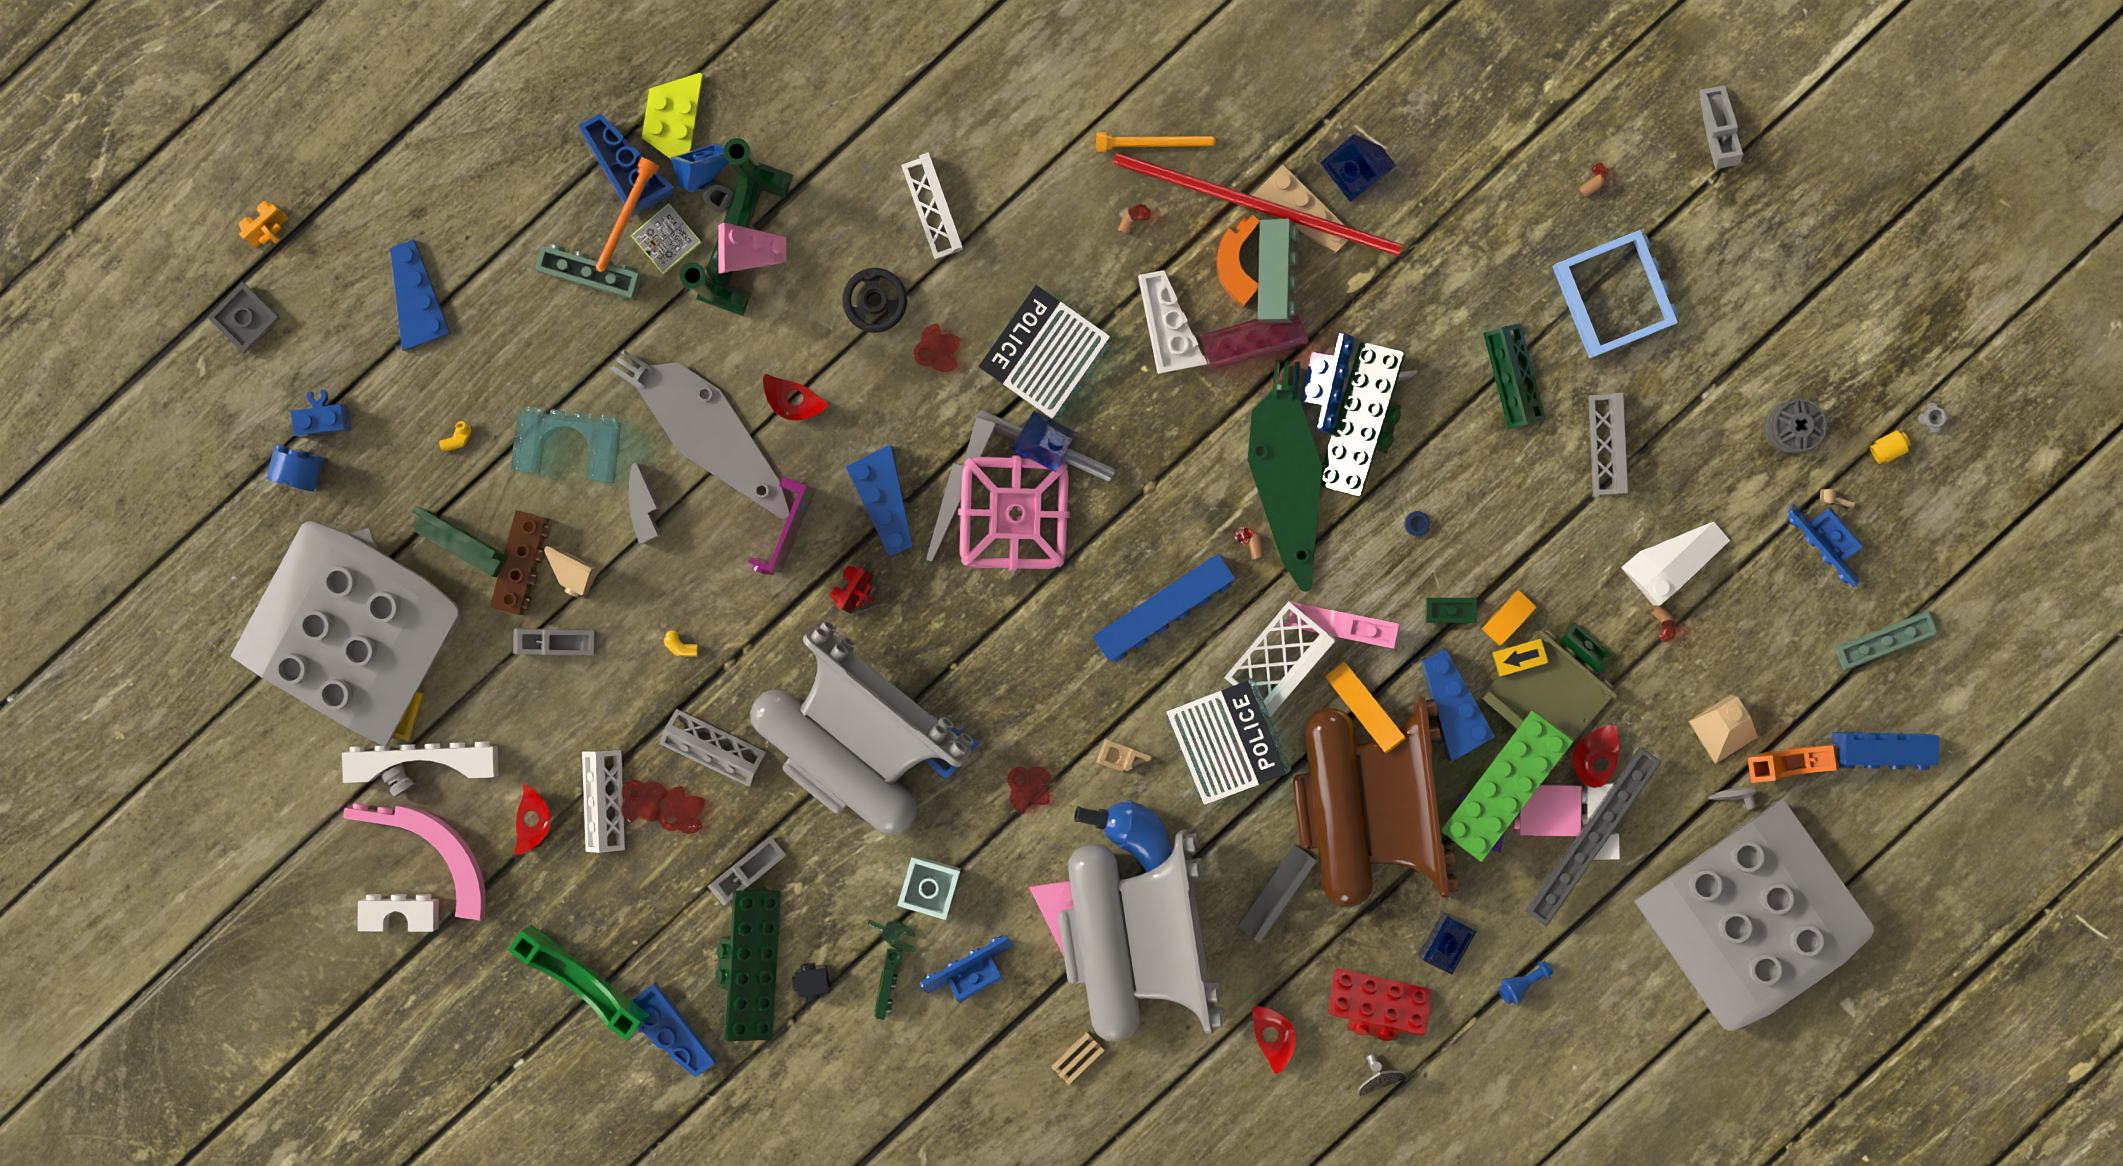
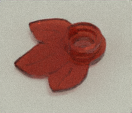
M937 323L932 324L923 330L921 342L915 346L913 351L914 359L919 365H931L938 372L952 371L958 367L956 360L951 355L958 349L960 338L952 334L941 335L939 325ZM925 349L931 352L930 357L926 359L921 356V352Z
M1024 767L1013 768L1007 777L1008 785L1011 788L1009 799L1013 807L1023 814L1027 810L1029 802L1038 805L1049 804V792L1044 784L1051 779L1052 775L1041 767H1033L1031 769ZM1019 774L1025 778L1021 784L1015 781V777Z
M636 779L629 780L623 785L621 790L624 799L621 806L622 815L629 823L635 821L638 816L647 821H658L660 808L657 802L666 798L669 793L664 786L655 781L643 783ZM637 789L639 793L637 796H631L629 794L630 791Z
M681 785L672 788L664 799L665 808L659 815L660 825L667 831L679 830L685 834L698 832L703 826L696 817L702 812L705 799L698 796L686 797ZM674 814L676 822L670 823L667 820V816Z

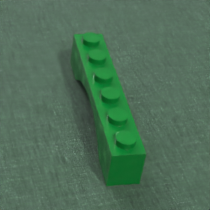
M533 925L521 930L508 949L510 953L527 966L553 977L573 990L596 1011L609 1029L626 1042L638 1033L650 1016Z

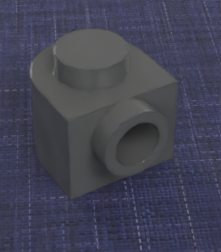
M712 180L710 183L704 184L701 189V195L706 204L721 214L733 202L734 191L719 180Z

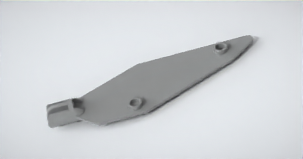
M623 349L621 354L640 368L637 369L618 357L615 362L633 374L634 377L632 378L613 365L610 370L636 387L678 452L777 517L786 519L789 516V509L782 488L779 486V479L721 390L678 362L649 366ZM759 487H764L766 489V493L764 495H759L757 493V489Z

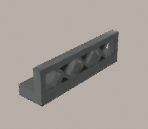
M1293 844L1237 926L1260 943L1317 860Z

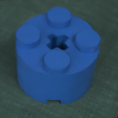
M276 444L266 479L314 492L319 483L325 458L304 450H292L289 447Z

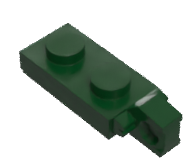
M887 948L874 1010L876 1019L885 1020V1015L891 1013L893 999H889L890 989L895 990L897 974H894V970L902 964L901 950Z

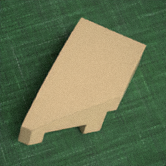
M1105 739L1096 762L1118 771H1129L1133 769L1132 767L1151 760L1152 756Z

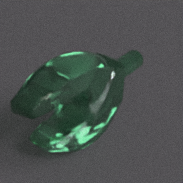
M869 919L867 925L882 931L881 937L891 947L904 952H916L915 947L899 940V935L903 933L915 937V933L910 927L895 921L887 922L884 926Z

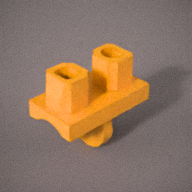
M263 201L257 206V211L260 213L257 219L253 220L251 217H245L239 222L242 230L239 235L255 248L261 243L264 245L269 239L277 243L280 239L276 233L282 229L281 225L289 219L275 205Z

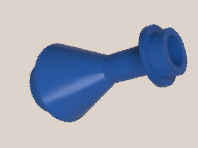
M1539 961V968L1527 976L1504 978L1501 980L1502 985L1498 987V991L1508 1005L1511 1003L1519 1005L1531 984L1544 976L1547 979H1551L1550 975L1554 973L1546 961Z

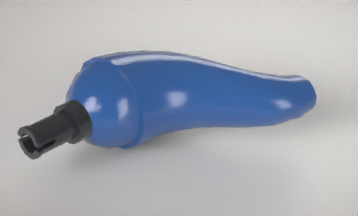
M1127 800L1126 802H1119L1110 806L1108 810L1099 809L1097 811L1077 806L1075 810L1074 822L1095 825V828L1102 829L1111 842L1136 857L1146 873L1160 866L1172 854L1169 835L1164 823L1156 813L1142 804Z

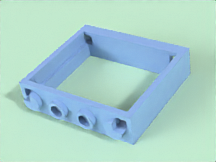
M1641 230L1552 266L1589 358L1678 323L1676 319L1678 318L1677 309L1674 304L1669 302L1667 284L1664 280H1660L1658 271H1660L1659 264L1655 257H1651L1648 250L1650 242L1645 234L1642 235ZM1633 241L1665 320L1600 346L1569 267Z

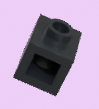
M815 962L800 965L801 969H797L795 976L792 977L794 992L798 991L799 997H806V1000L821 998L820 994L829 993L831 987L827 964L816 966Z

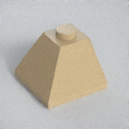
M546 546L544 549L559 584L566 587L564 591L577 598L579 594L582 596L587 595L600 569L556 546Z
M1729 695L1688 721L1714 764L1758 738L1750 715L1738 696Z

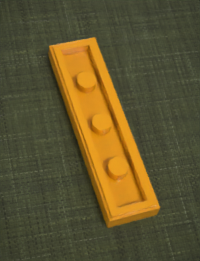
M1345 661L1325 676L1386 754L1406 739Z

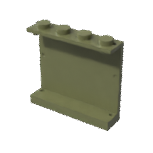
M1537 630L1528 642L1542 639L1548 663L1501 677L1498 675L1479 698L1515 730H1518L1534 709L1576 740L1611 698H1617V695L1612 692L1615 688L1605 679L1602 681L1594 676L1596 671L1584 662L1581 665L1575 660L1577 655L1566 646L1561 648L1556 643L1557 637L1550 631L1546 630L1543 632L1542 630ZM1563 755V756L1560 758V760L1557 762L1558 765H1559V764L1561 763V761L1565 758L1564 755Z

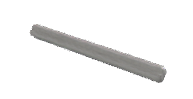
M980 410L977 415L979 418L997 422L994 431L1106 481H1111L1113 478L1114 468L983 410Z

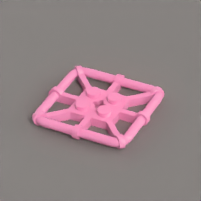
M1013 455L1012 458H968L964 462L965 466L962 472L961 509H958V515H961V562L965 566L969 565L975 568H1008L1009 571H1016L1017 568L1052 569L1057 566L1060 568L1064 564L1063 560L1066 555L1067 518H1070V511H1068L1069 476L1066 463L1054 459L1021 458L1017 455ZM979 467L1012 468V488H997ZM1021 468L1053 469L1035 489L1020 488ZM972 473L990 491V509H971ZM1059 477L1058 511H1041V493ZM1016 506V509L1021 511V515L1017 516L1016 520L1013 521L1012 516H1009V511ZM971 516H989V534L970 551ZM1040 517L1057 518L1056 552L1040 536ZM995 538L1010 539L1008 558H976ZM1019 539H1033L1050 559H1019Z

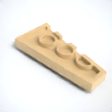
M1283 164L1252 195L1344 225ZM1295 223V226L1298 227L1301 233L1334 253L1348 241L1347 239Z

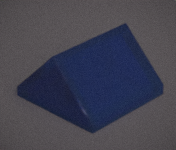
M1442 912L1418 956L1425 962L1449 974H1453L1477 931Z

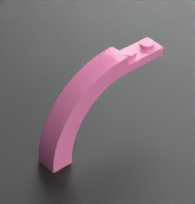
M353 803V806L344 808L343 818L401 827L429 841L443 856L452 873L457 900L455 917L474 920L485 918L486 891L480 866L468 844L449 824L428 811L405 804L397 805L395 813H393V808L378 807V810L368 809V804Z

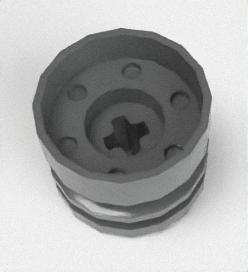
M1796 399L1778 404L1772 408L1765 418L1763 429L1766 440L1774 449L1782 453L1792 454L1811 450L1819 445L1826 435L1827 420L1825 413L1819 405L1810 400ZM1801 421L1800 428L1802 430L1795 429L1797 427L1795 422Z

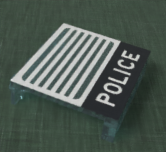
M1035 285L978 367L1053 420L1055 416L1060 418L1068 407L1064 404L1068 397L1072 396L1074 398L1082 387L1079 384L1084 375L1090 376L1096 367V364L1093 362L1098 354L1102 357L1111 345L1108 343L1110 336Z
M1254 677L1177 708L1173 707L1167 711V724L1176 734V746L1179 752L1185 756L1187 761L1185 762L1186 771L1189 776H1193L1196 784L1194 787L1198 799H1202L1204 805L1286 775L1291 770Z

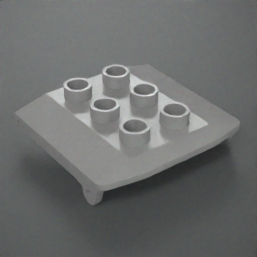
M308 521L301 525L234 648L231 657L263 679L336 722L386 747L444 642L459 625L461 620L460 610L454 601L428 579L351 534L316 521Z
M1784 799L1774 801L1765 811L1644 894L1636 896L1634 903L1701 996L1708 1009L1722 1028L1728 1031H1735L1772 1014L1843 965L1872 937L1874 932L1871 921Z

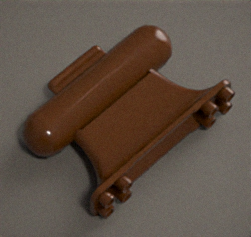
M1423 696L1415 697L1410 718L1399 728L1406 739L1387 754L1376 741L1357 745L1352 719L1346 712L1337 708L1318 710L1309 717L1305 724L1304 733L1309 773L1298 774L1293 777L1299 840L1303 849L1318 848L1323 890L1326 897L1340 907H1353L1360 905L1368 899L1373 887L1371 864H1394L1413 868L1433 881L1441 898H1448L1449 892L1458 891L1457 877L1453 873L1447 874L1446 867L1455 866L1454 852L1450 848L1444 849L1440 834L1431 758V742L1440 741L1439 727L1435 724L1429 725L1428 717L1437 716L1435 701L1425 700Z

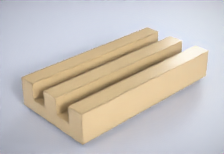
M1086 1032L1051 1065V1068L1069 1085L1104 1052V1048ZM1088 1039L1090 1043L1067 1066L1061 1069L1059 1066ZM1095 1047L1097 1050L1068 1076L1066 1073Z

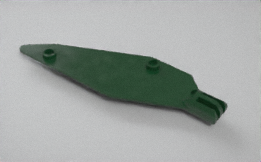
M1275 359L1273 390L1252 410L1247 460L1282 563L1300 590L1307 592L1311 589L1322 464L1298 395L1300 361H1295L1293 386H1290V361L1285 360L1283 385H1279L1280 360ZM1303 550L1306 552L1307 556L1304 560L1298 559V551Z

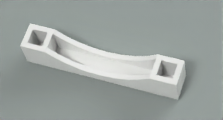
M490 741L475 742V747H465V742L450 743L448 748H440V743L425 744V748L415 749V744L400 745V749L390 750V745L386 747L378 745L375 746V750L365 751V746H352L350 751L342 753L343 783L373 781L391 767L414 760H427L446 764L460 771L468 778L499 776L498 746H490Z

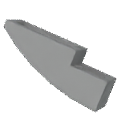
M1725 85L1700 90L1703 119L1715 169L1740 165L1743 152L1737 136L1738 125Z
M634 463L631 465L629 477V506L639 544H644L661 536L651 514L659 510L660 507L640 463Z
M514 628L513 653L526 655H594V630Z
M770 836L708 887L724 906L733 899V892L735 890L746 889L784 858L786 854Z

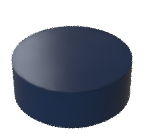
M1411 512L1405 518L1404 527L1410 535L1422 536L1429 530L1430 520L1423 512Z

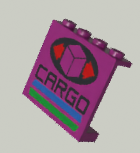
M782 476L779 486L798 494L770 562L761 558L749 557L748 563L753 564V570L765 575H774L775 572H782L816 490Z

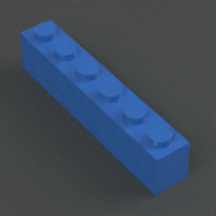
M1216 554L1092 637L1110 662L1114 659L1117 663L1128 655L1126 650L1132 646H1135L1136 649L1149 642L1147 638L1154 632L1159 635L1170 628L1168 623L1176 618L1179 622L1191 614L1189 609L1197 604L1200 608L1212 600L1210 595L1217 590L1221 594L1232 587L1231 581L1235 578L1220 555Z

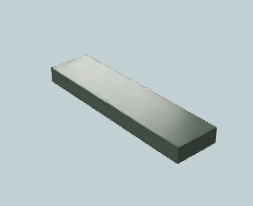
M1925 611L1834 648L1842 669L1848 670L1938 634L1930 611Z

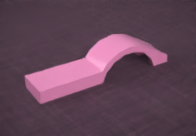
M1291 602L1332 636L1395 649L1400 625L1398 623ZM1292 610L1289 622L1284 621L1283 626L1298 625V617ZM1301 619V625H1307V623ZM1311 627V628H1302V630H1306V631H1311V632H1316V633H1318V632H1317L1316 630H1314L1312 627Z

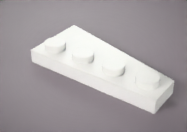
M1165 271L1139 275L1138 278L1157 373L1161 374L1207 365L1208 363L1189 328L1184 312L1182 313L1177 302L1178 299Z

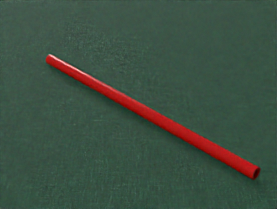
M1119 152L1116 153L1113 164L1272 216L1290 219L1294 223L1396 256L1400 255L1403 244Z

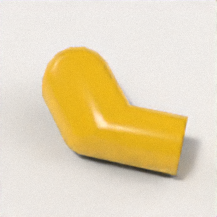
M465 421L457 422L453 437L439 441L442 452L464 447L471 435L470 425Z
M671 630L666 633L664 644L675 656L698 657V644H683L676 631Z

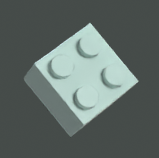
M913 855L897 906L946 920L961 868Z

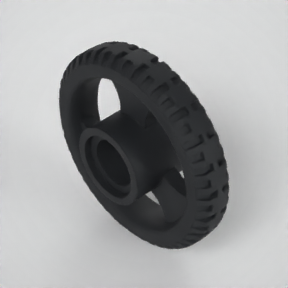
M882 268L864 269L856 273L845 286L842 298L844 312L850 322L863 331L870 333L887 331L896 326L905 314L907 308L906 289L901 280L888 270ZM881 277L894 285L899 299L889 300L885 292L878 287V281ZM863 281L866 283L867 289L862 294V304L852 307L851 297L853 290L859 282ZM873 294H879L882 297L880 305L876 307L868 304V299ZM887 310L892 316L889 320L879 324L864 322L865 316L869 312L879 314Z

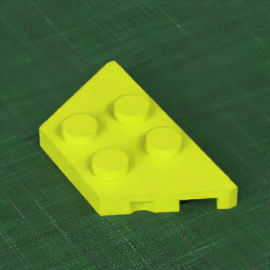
M701 73L649 89L642 139L670 159L671 157L692 151L704 76Z

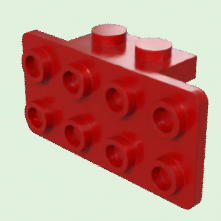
M1337 968L1333 973L1328 1013L1331 1016L1349 1019L1347 1030L1353 1031L1357 1035L1377 1036L1383 1041L1396 1040L1401 1031L1423 1036L1427 1032L1432 992L1429 988Z

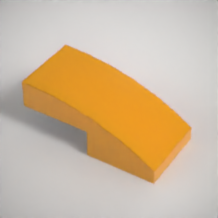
M1518 590L1514 592L1500 610L1494 613L1481 629L1500 646L1527 619L1536 606Z

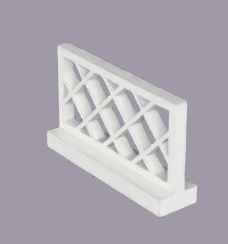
M1288 601L1224 678L1233 686L1240 684L1232 676L1238 669L1249 668V683L1253 693L1254 685L1268 684L1269 695L1262 702L1256 696L1255 698L1263 712L1271 717L1334 643L1335 638ZM1288 609L1297 615L1298 625L1283 626V615ZM1301 619L1304 620L1307 623V625H1301ZM1280 620L1281 627H1274ZM1312 627L1320 634L1314 642L1303 643L1302 628ZM1299 629L1300 643L1285 644L1284 630ZM1281 630L1282 644L1267 646V634L1270 631ZM1264 639V646H1258ZM1300 646L1301 657L1298 661L1287 662L1285 647ZM1303 646H1309V648L1304 652ZM1283 648L1284 662L1269 663L1268 649ZM1265 649L1266 663L1251 665V653L1254 650ZM1248 658V665H1242ZM1284 665L1285 676L1281 680L1271 681L1269 667ZM1287 665H1293L1292 668L1288 671ZM1266 667L1268 681L1253 682L1252 668ZM1271 684H1277L1276 687L1273 690H1271Z

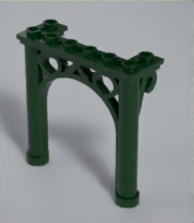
M733 138L725 144L724 156L737 172L738 181L733 194V202L727 210L723 223L749 228L761 192L765 191L786 199L794 175L757 162L751 154V149L747 142L740 138ZM718 236L708 267L705 269L698 263H687L680 270V281L685 287L698 293L696 300L744 316L752 292L729 285L733 271L719 274Z

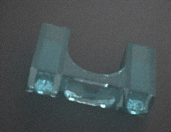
M526 406L525 411L518 410L511 470L540 474L543 448L547 438L558 429L570 427L578 430L585 437L588 444L589 453L585 479L609 483L615 482L622 425L615 422V417L600 416V420L590 419L591 414L575 413V417L565 416L566 411L552 409L550 414L540 413L541 408Z

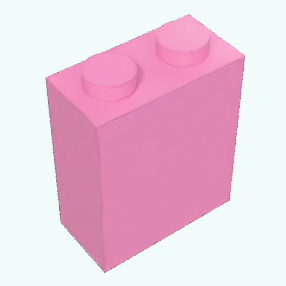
M1541 784L1512 821L1513 829H1516V833L1519 835L1577 836L1581 831L1582 786L1578 784Z

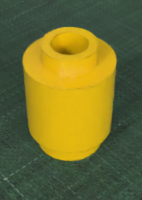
M1896 430L1874 441V445L1870 446V450L1879 464L1883 462L1888 463L1908 453V446L1911 443L1904 432L1900 433Z

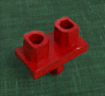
M848 565L842 577L850 583L845 590L839 586L834 587L830 597L837 603L836 606L850 614L855 606L861 608L865 601L872 604L874 599L868 595L873 588L869 585V582L874 575L860 567L857 569Z

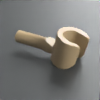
M1835 489L1820 490V500L1822 503H1835L1849 508H1854L1855 506L1854 502L1835 498Z

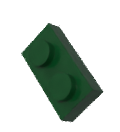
M1425 598V622L1477 623V598Z
M1575 622L1567 628L1560 640L1597 673L1605 667L1612 655Z

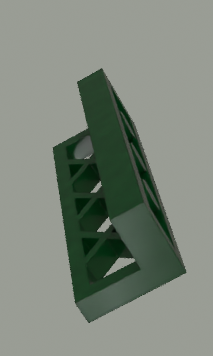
M1521 323L1484 332L1483 335L1508 429L1546 420ZM1512 330L1516 339L1515 343L1512 341L1510 334ZM1517 357L1521 359V367L1518 365ZM1524 380L1527 382L1528 392L1524 388ZM1530 405L1533 406L1536 417L1532 418Z
M415 506L412 513L421 518L414 532L488 575L497 578L508 555L432 511Z

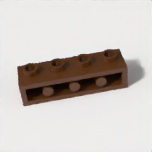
M515 511L504 552L508 557L498 574L490 604L491 608L517 615H524V611L529 610L532 597L529 596L530 589L535 587L538 579V573L535 572L537 563H541L544 557L543 541L544 538L547 539L551 531V524H548L549 518L523 511Z

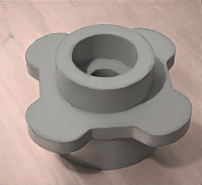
M1929 403L1927 410L1924 414L1919 415L1918 420L1920 424L1927 425L1930 431L1935 433L1939 432L1940 426L1949 419V414L1947 411L1939 408L1936 403Z

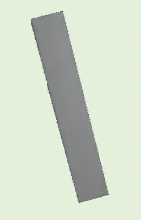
M976 417L964 462L968 458L973 459L982 456L997 422ZM954 462L952 465L926 560L928 561L934 560L961 501L962 472L965 464L962 465Z

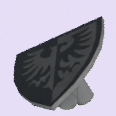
M1371 1054L1367 1056V1060L1374 1076L1359 1087L1358 1093L1361 1096L1406 1079V1075L1403 1071L1399 1070L1382 1071V1065L1379 1063L1376 1054Z

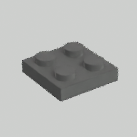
M241 282L207 317L243 353H246L280 319L244 282Z

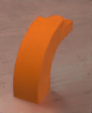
M1253 215L1249 219L1244 217L1235 228L1238 231L1237 234L1228 228L1219 245L1216 260L1217 272L1223 288L1242 307L1258 289V283L1243 271L1239 261V251L1242 244L1260 222Z
M1836 744L1781 749L1748 757L1751 783L1775 781L1791 775L1839 769Z

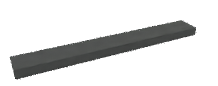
M1642 747L1637 749L1525 910L1527 914L1546 927L1661 764V760Z

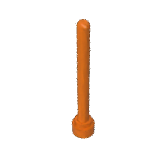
M641 157L637 166L639 167V176L596 264V269L599 272L605 271L648 179H651L658 172L660 166L648 159Z

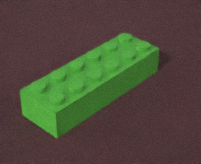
M1533 709L1441 832L1482 862L1575 739Z

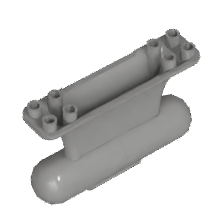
M824 621L821 625H814L803 637L804 644L815 654L817 660L815 682L804 703L802 704L790 693L781 689L763 692L755 699L750 711L751 724L761 736L788 757V760L783 765V771L836 814L841 813L848 806L877 831L885 835L900 834L911 827L916 819L917 803L911 792L898 783L897 780L911 767L930 758H941L955 767L962 766L972 752L970 746L973 744V740L965 733L957 736L952 732L951 729L954 725L948 718L942 717L938 720L933 715H929L863 661L861 656L853 650L856 647L853 640L848 637H843L840 640L834 635L836 627L831 622Z
M1180 830L1175 837L1174 850L1165 862L1147 873L1129 879L1120 880L1118 865L1113 852L1100 844L1080 846L1071 854L1068 860L1074 909L1062 910L1058 913L1067 979L1071 984L1086 983L1092 1026L1096 1034L1106 1041H1123L1129 1039L1137 1032L1141 1019L1138 999H1163L1188 1007L1198 1016L1206 1034L1213 1033L1216 1028L1223 1026L1222 1022H1225L1224 1007L1215 1008L1214 1003L1219 1002L1222 991L1220 982L1211 983L1210 973L1207 970L1196 898L1195 878L1200 877V873H1203L1201 858L1192 859L1191 854L1196 852V848H1199L1197 833L1188 834L1187 830Z

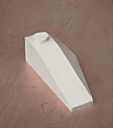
M1711 522L1638 552L1621 568L1653 605L1660 606L1730 540L1715 522Z

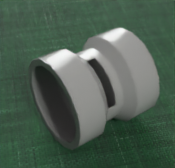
M403 763L381 775L384 783L389 784L390 793L393 797L398 796L415 785L413 779L407 776Z

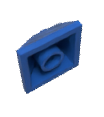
M717 143L671 157L678 186L687 189L689 192L702 189V185L710 183L729 163L724 156V146Z

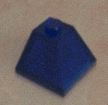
M1355 134L1320 162L1350 202L1396 167V164L1382 146Z
M1034 410L1013 444L1012 449L1056 472L1078 433Z

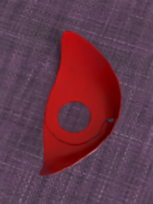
M764 374L763 388L767 402L772 410L784 419L792 421L805 420L818 415L829 405L828 402L799 383L776 378L769 374ZM792 390H798L803 395L802 403L797 406L791 405L787 400V396Z
M1608 725L1599 728L1581 739L1575 747L1572 755L1573 767L1585 785L1592 788L1602 787L1612 776L1619 758L1617 727L1615 725ZM1606 758L1610 761L1609 768L1603 772L1597 771L1595 769L1596 761Z
M523 784V795L516 815L517 844L514 850L515 855H521L537 846L546 837L550 829L551 817L545 801L533 788L526 784ZM528 811L536 812L539 817L538 823L533 827L527 826L523 821V816Z
M1261 1006L1253 1007V1024L1257 1042L1270 1063L1274 1074H1279L1287 1066L1295 1050L1296 1034L1289 1020L1280 1013ZM1267 1027H1273L1278 1032V1038L1273 1043H1268L1263 1039L1262 1034Z

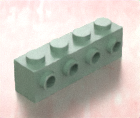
M1290 219L1260 220L1258 320L1264 324L1293 323V316L1297 314L1294 291H1297L1298 280L1297 276H1294V269L1298 265L1295 241L1299 239V230Z
M551 244L550 248L541 245L534 269L545 275L635 301L643 276L637 273L638 269L627 265L618 268L613 266L614 262L609 261L605 271L599 272L596 269L597 261L590 260L588 254L575 251L574 255L566 253L564 247Z

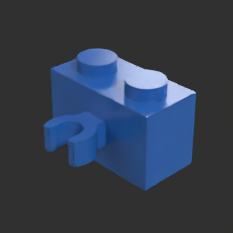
M320 390L321 398L317 401L314 399L313 392H307V400L312 404L313 408L290 411L294 436L309 437L351 431L348 406L343 404L325 406V403L328 401L326 390Z

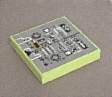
M669 203L631 235L663 274L667 273L702 243Z

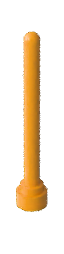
M1096 132V152H1107V150H1112V147L1214 146L1216 144V139L1213 136L1112 137V134H1107V132Z

